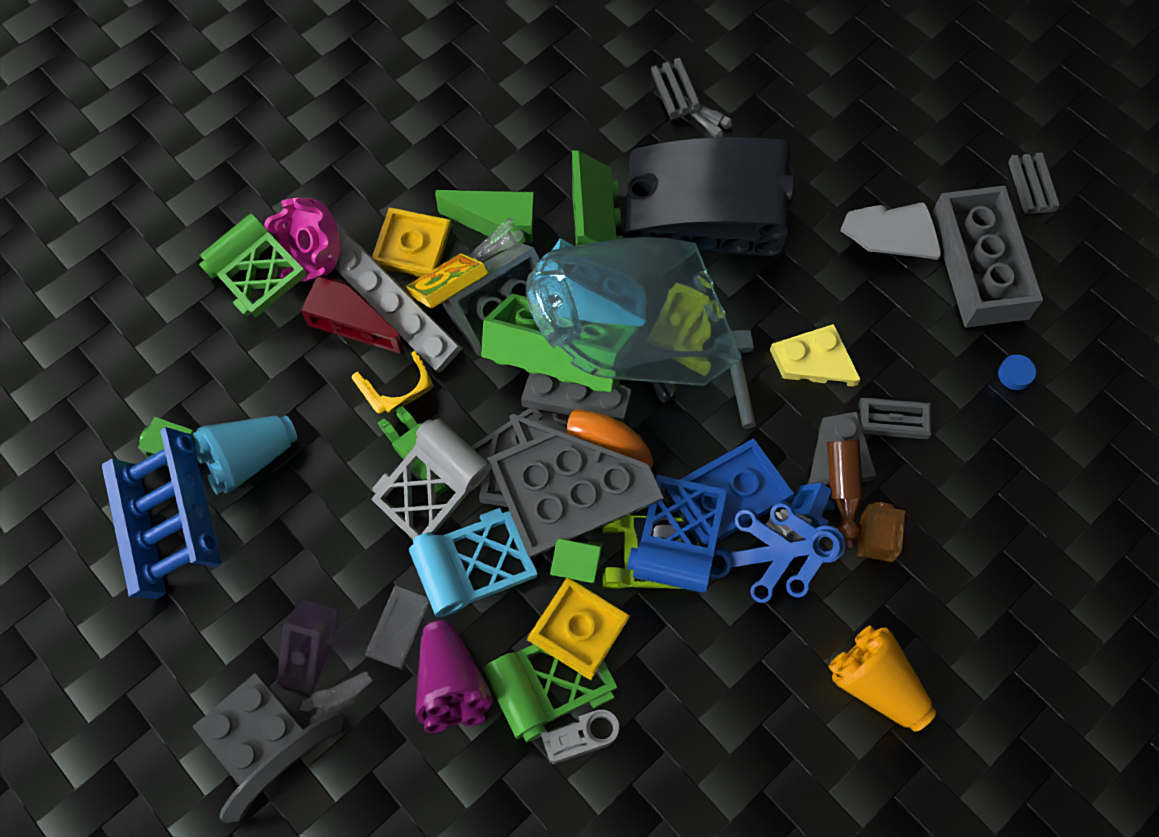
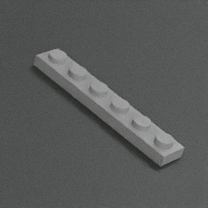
M336 222L341 253L334 268L435 371L441 373L463 348Z

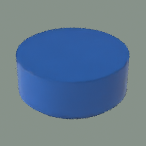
M1011 355L1000 365L998 376L1003 385L1009 389L1022 390L1027 388L1034 380L1036 368L1029 358L1023 355Z

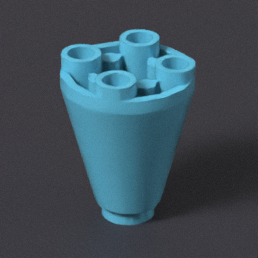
M286 415L280 418L278 416H269L206 425L198 428L197 432L193 433L196 442V457L200 464L207 463L211 472L208 475V480L216 495L221 492L225 494L232 492L290 448L291 443L297 441L295 428Z

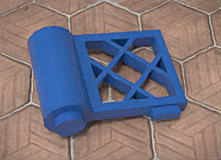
M656 475V482L660 491L662 487L675 489L682 496L683 500L668 509L662 501L649 506L641 542L638 548H631L627 569L634 570L633 578L706 594L727 489ZM703 495L718 498L716 509L704 516L693 503V501ZM688 505L697 520L681 529L671 514ZM658 506L662 512L656 515ZM664 518H667L676 533L666 539L651 536L653 525ZM714 518L711 528L708 521ZM702 525L710 536L708 548L692 545L686 534Z

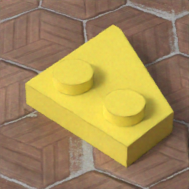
M834 324L771 345L770 351L784 379H809L812 382L826 383L827 380L847 382V386H856L860 381L858 373Z

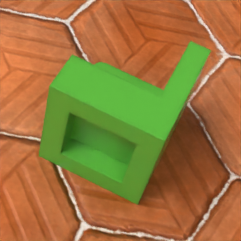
M559 538L556 541L550 575L594 583L603 542L588 540L587 543Z

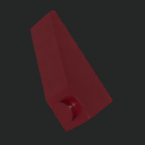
M317 276L301 309L308 326L401 354L403 347L399 333L356 292L339 279L330 278L328 280Z

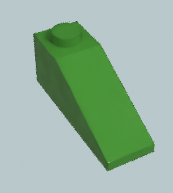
M436 190L435 196L440 214L499 242H508L513 245L518 242L533 243V192Z

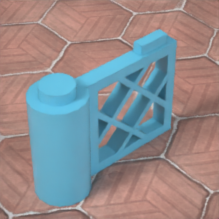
M498 508L480 515L481 522L443 536L434 535L433 532H426L414 538V544L409 548V552L436 617L453 614L466 607L469 603L537 577L536 569L531 558L528 557L510 511L502 513L501 509ZM505 523L510 534L506 546L487 539L491 528ZM484 531L482 536L477 535V533ZM468 538L479 544L473 558H469L457 552L454 542ZM512 542L514 543L516 550L510 548ZM483 545L502 552L496 568L477 561ZM506 555H510L520 559L526 571L517 575H511L500 569ZM462 563L469 565L467 571H465ZM473 567L493 575L488 586L473 590L469 580ZM497 577L504 579L495 583Z

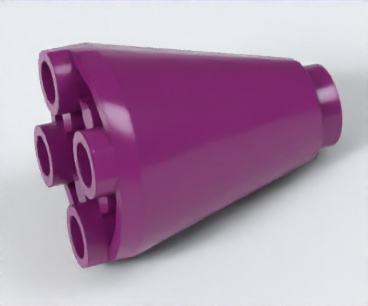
M441 620L428 624L423 629L424 635L421 638L415 704L418 721L424 724L425 732L439 733L448 726L462 723L468 727L481 724L485 721L484 713L489 710L493 703L490 690L451 622Z

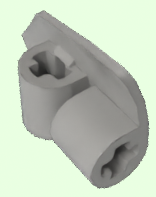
M916 203L889 210L883 205H877L850 211L847 213L840 230L869 252L935 260L939 259L941 255L936 231L924 203Z

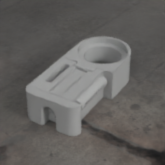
M596 710L578 716V723L575 721L551 729L548 733L547 731L542 733L549 761L552 764H557L611 745L616 740L619 732V723L615 715L607 710ZM598 718L609 720L613 727L612 734L606 739L594 737L590 730L594 720Z

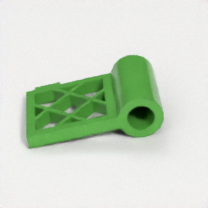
M251 213L200 254L203 261L199 265L212 280L219 276L237 296L233 303L245 317L252 313L256 318L307 275L305 270ZM271 245L274 248L272 259L259 260L260 254ZM292 267L294 269L284 279H276L278 268ZM269 268L267 280H255L257 269ZM240 270H248L246 281L232 282L230 280ZM265 288L264 295L252 304L250 302L252 290Z
M534 644L518 652L508 653L493 660L483 668V671L516 739L524 737L526 742H530L546 732L544 726L588 703L595 709L614 699L612 691L617 689V685L604 660L596 672H599L605 685L595 690L578 685L581 678L580 673H577L574 683L553 677L558 663L556 658L549 675L534 670L528 657L539 652L548 654ZM539 679L547 682L545 689H543ZM551 683L572 690L568 703L555 710L547 697ZM576 692L584 694L574 700Z

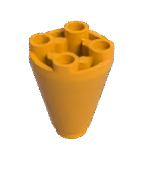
M872 626L866 627L856 636L854 641L857 644L847 654L842 652L837 655L829 664L828 668L833 672V681L838 687L901 726L910 727L914 732L923 729L936 714V710L931 706V699L887 627L875 630Z

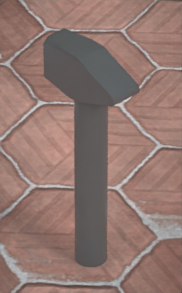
M750 330L730 331L712 341L711 350L727 354L742 427L749 429L755 427L756 422L741 354L752 352L754 346Z

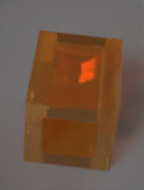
M878 502L873 505L869 504L861 515L857 556L893 562L902 552L905 510L894 509V506L889 503Z

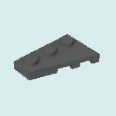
M529 373L521 401L522 407L569 416L574 409L588 410L608 415L625 423L631 400V389L618 383L611 393L607 391L598 392L592 390L589 386L574 382H562L556 377L541 373Z

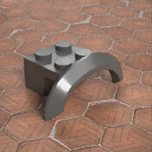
M254 673L192 726L239 785L223 806L219 815L220 819L224 823L242 820L254 800L283 771L313 747L329 738L335 737L341 731L345 715L342 712L329 714L303 730L267 682Z

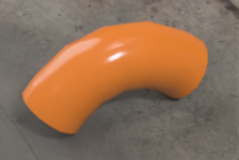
M574 409L571 412L567 423V434L646 463L651 469L653 457L648 446L641 436L626 424L608 415L588 410Z

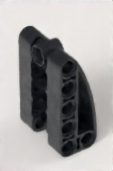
M725 137L679 140L634 149L630 154L623 239L630 244L758 256L779 254L783 249L788 234V206L790 205L793 191V176L789 175L790 145L784 140Z

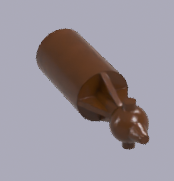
M860 440L828 441L829 485L832 490L830 499L834 500L843 519L839 524L838 530L843 534L847 548H853L855 539L860 533V526L854 521L860 499L863 497Z

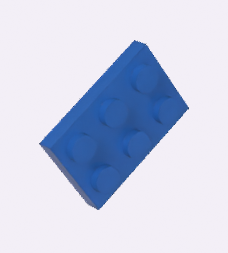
M754 438L680 479L727 489L717 542L739 530L735 525V516L740 510L751 508L757 512L760 518L769 513L776 503L781 501L788 502L794 495ZM665 487L664 494L672 505L683 500L677 490ZM703 495L693 501V503L704 516L716 509L718 498ZM688 505L677 511L686 526L697 520ZM749 514L741 515V521L744 525L753 522ZM714 518L708 521L711 528ZM701 525L692 530L691 533L699 545L708 548L710 536Z

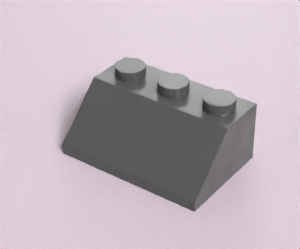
M520 242L516 243L483 263L488 272L485 277L442 302L451 321L478 356L482 352L483 320L512 293L536 299L539 268L542 263L534 247Z

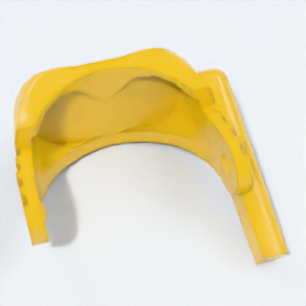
M413 351L411 355L420 370L421 378L416 388L407 395L401 397H380L367 379L364 380L358 372L352 375L353 381L378 414L384 411L391 414L399 406L404 407L434 387L416 351Z

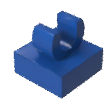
M823 483L799 486L791 504L794 508V513L811 519V524L814 526L828 525L829 521L822 517V513L824 510H834L835 504L829 499L832 490Z

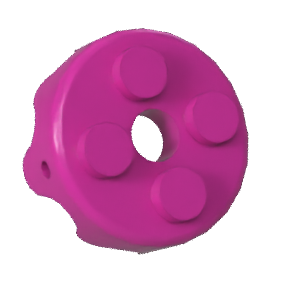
M301 197L283 200L281 203L284 209L280 213L266 219L264 223L265 229L275 235V240L305 270L307 275L300 281H315L317 276L325 278L336 266L337 259L341 253L339 232L333 215L327 206L315 198ZM292 267L283 269L280 277L284 279L294 269Z

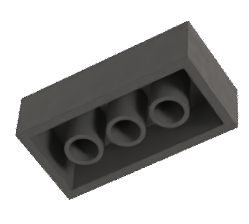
M1006 186L941 193L931 217L964 327L1030 319L1042 303L1043 298Z

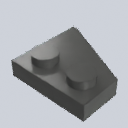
M857 412L824 417L822 419L818 433V442L813 456L810 479L807 485L823 483L830 488L827 454L828 441L860 440L862 482L875 478L876 473Z

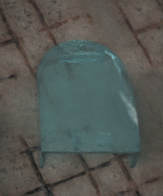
M638 237L553 250L543 256L528 276V304L541 333L553 348L559 345L573 358L571 361L572 365L588 374L610 379L705 386L742 359L725 318L724 308L719 303L713 288V281L707 273L696 243L668 238Z

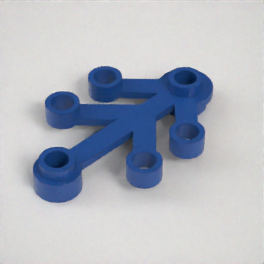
M781 501L772 507L770 517L775 524L787 525L805 539L791 542L761 522L755 510L744 508L735 516L736 527L744 532L749 531L769 546L729 552L722 547H716L714 557L716 555L722 556L725 559V566H717L713 557L710 577L715 579L723 578L732 570V567L773 561L762 579L757 580L750 590L751 596L756 602L765 603L774 595V586L792 559L798 556L809 555L800 572L793 574L786 583V589L791 596L803 597L810 589V580L823 562H834L843 554L845 538L841 531L830 525L814 527L796 515L790 503ZM777 508H785L789 514L788 518L780 519L776 514ZM749 514L753 520L752 525H744L741 521V515ZM823 537L830 538L833 541V548H823L820 544V539ZM795 579L801 580L804 583V590H795L792 586V581ZM764 585L767 587L768 596L759 595L757 586Z

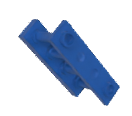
M168 427L160 430L164 449L142 462L133 464L112 458L102 464L125 581L130 597L156 600L167 594L163 576L189 562L212 567L222 565L219 543L215 537L195 453V443L192 440L191 434ZM168 463L171 481L145 495L142 478ZM175 496L179 514L152 528L149 510ZM183 528L187 547L159 561L156 542Z

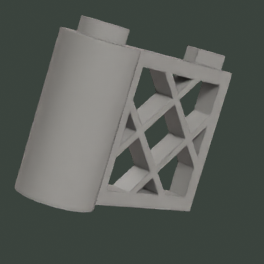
M429 419L421 424L416 431V436L418 437L414 448L391 476L384 473L372 488L376 494L371 500L413 540L421 535L413 526V511L429 510V525L423 533L433 532L435 534L465 496L480 485L491 470L490 464L441 419L433 421ZM419 458L426 464L427 480L411 481V466ZM434 473L438 475L441 479H435ZM446 483L456 493L447 504L436 505L435 484ZM427 485L428 506L412 507L411 486ZM404 487L405 507L394 508L385 500L393 488ZM436 509H442L436 516ZM399 512H405V518Z

